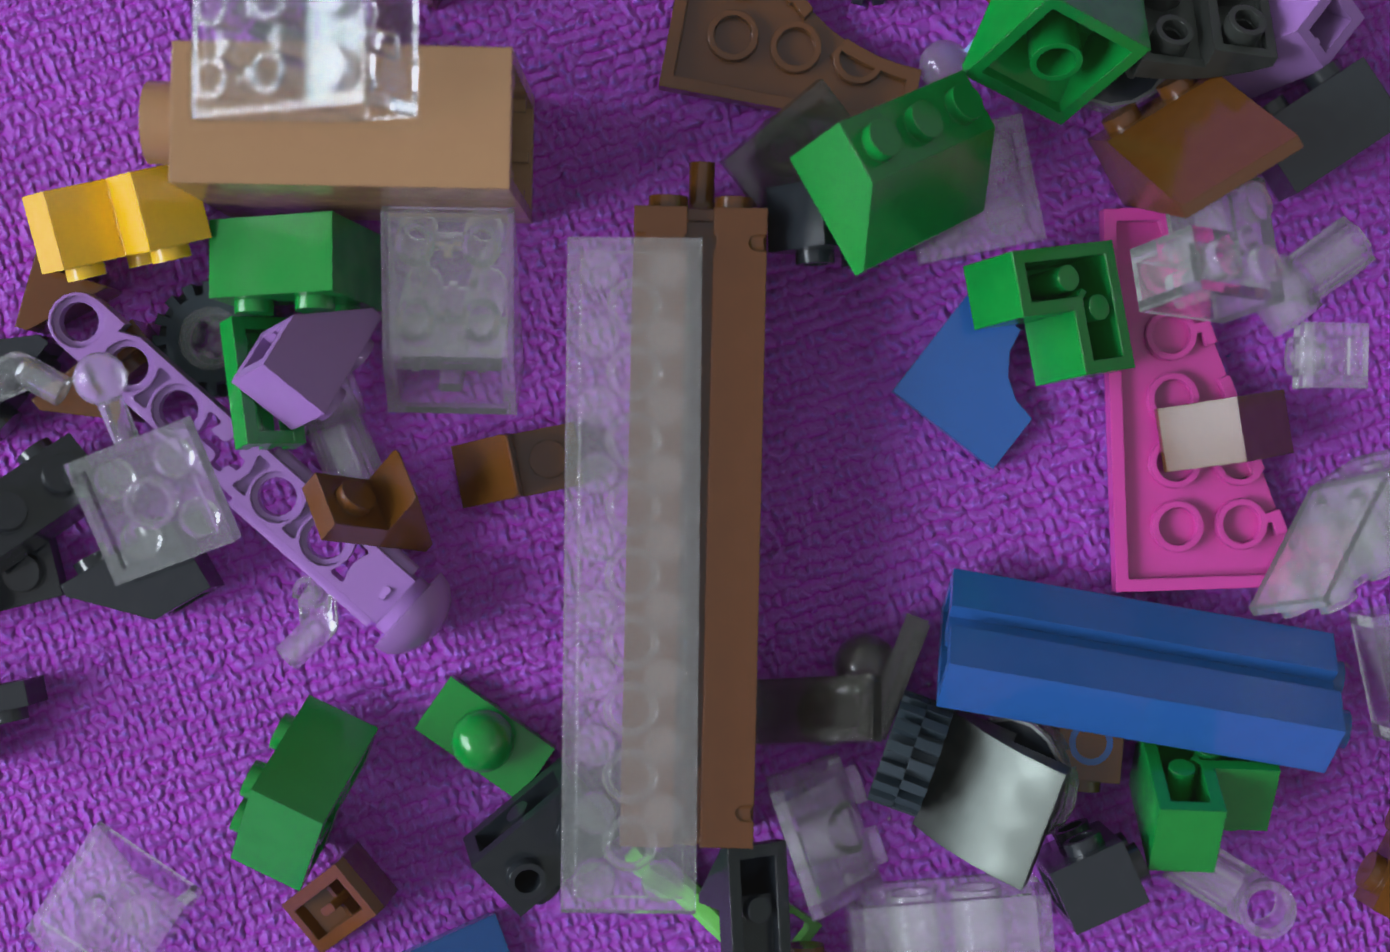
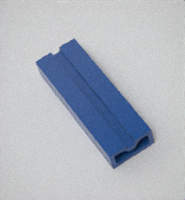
M953 569L941 609L937 707L1321 773L1326 772L1337 749H1344L1347 746L1352 730V715L1349 710L1343 709L1341 694L1345 683V664L1342 661H1337L1334 633Z

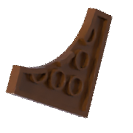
M675 0L660 75L659 90L838 123L918 89L922 70L892 62L869 52L848 38L846 40L843 39L813 12L814 8L807 0Z

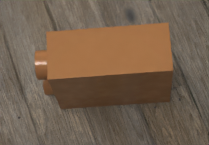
M172 40L171 81H146L143 85L139 102V137L146 162L148 164L169 165V183L231 218L334 211L350 220L532 224L535 98L513 47Z

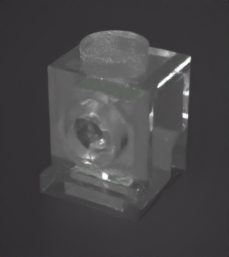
M1300 322V325H1295L1294 337L1288 338L1284 352L1286 373L1293 375L1292 389H1368L1370 323Z

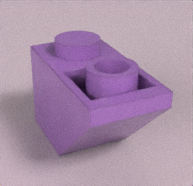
M1269 0L1278 54L1275 64L1272 67L1222 77L1252 99L1314 74L1332 61L1365 17L1353 0Z
M373 308L292 315L260 334L231 382L291 430L316 418L324 421L343 402L346 390L341 386L348 374L356 370L372 352L374 342L369 338L382 315Z

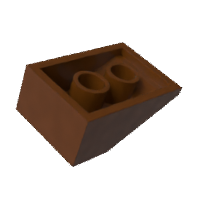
M1222 76L1200 79H1166L1156 87L1159 93L1158 97L1140 108L1134 102L1115 110L1101 121L1105 129L1088 139L1123 205L1185 219L1304 147L1296 133Z

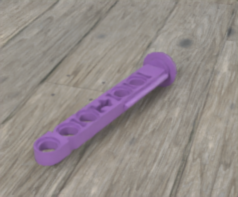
M74 292L63 295L54 302L49 311L48 327L55 341L85 368L95 367L100 381L232 497L227 504L346 610L365 626L371 621L376 623V627L384 635L374 648L386 654H406L421 648L437 635L447 620L452 602L450 584L442 572L429 584L421 576L418 578L414 575L419 566L400 549L362 545L368 550V553L352 564L345 578L341 576L335 568L352 556L358 544L345 543L342 552L333 557H323L317 554L311 547L309 537L315 522L302 490L304 485L314 475L310 469L288 450H282V447H278L275 451L273 449L259 450V447L240 450L239 455L245 460L241 468L236 464H229L221 468L216 463L221 452L207 438L202 439L198 448H196L189 440L207 427L213 414L220 419L221 424L213 427L211 431L225 442L234 440L231 412L148 338L125 332L132 324L105 300L94 294ZM79 303H86L96 311L99 319L96 333L84 341H77L72 338L64 325L68 309ZM127 347H136L141 350L147 357L149 364L148 373L145 378L134 385L122 382L115 374L113 367L114 359L118 352ZM174 391H186L197 402V418L187 428L174 427L164 417V401ZM275 477L284 478L294 486L297 494L296 504L293 509L282 515L268 511L261 500V489L265 482Z

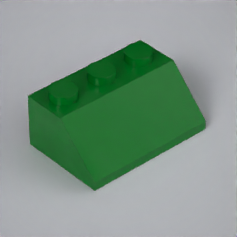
M961 70L838 122L790 157V160L854 275L857 276L984 211L995 125L983 105L980 94L972 86L964 70Z

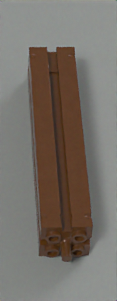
M707 161L689 163V200L687 196L657 194L649 196V205H634L620 846L673 847V844H700V848L753 849L768 208H754V198L719 196L714 199L715 163Z

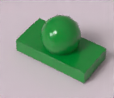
M455 675L450 676L414 728L455 756L465 768L479 773L512 797L536 777L556 748L553 743Z

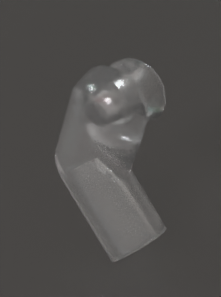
M14 351L0 356V402L29 391L58 406L68 395L73 378L22 351Z
M308 575L298 578L292 588V597L298 599L300 625L276 647L280 656L297 670L336 633L339 627L338 602Z

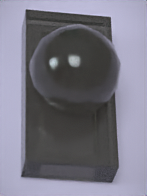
M817 79L777 114L764 120L753 134L719 162L746 197L754 198L755 208H767L766 188L802 181L790 157L838 122L850 118L851 115L825 81Z
M905 613L892 648L887 641L878 635L862 633L853 635L845 640L837 650L834 670L836 678L842 687L854 695L873 696L861 725L860 734L880 742L883 739L886 740L930 628V625H928L929 621Z
M868 674L757 679L756 744L763 746L802 744L831 746L839 743L881 742L882 677Z

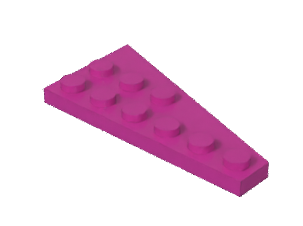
M1140 208L1102 209L1099 211L1100 241L1112 240L1135 363V368L1104 374L1112 591L1145 592L1308 586L1302 567L1296 563L1286 536L1288 529L1280 509H1276L1263 474L1265 467L1262 459L1244 463L1164 472L1154 409L1230 398L1238 395L1231 376L1225 372L1216 348L1217 338L1210 320H1206L1192 283L1194 277L1171 215Z

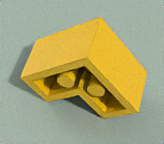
M169 165L131 171L105 179L42 191L22 197L42 274L65 270L68 282L107 274L104 261L126 256L129 268L192 256L190 242L212 238L203 201L169 183Z

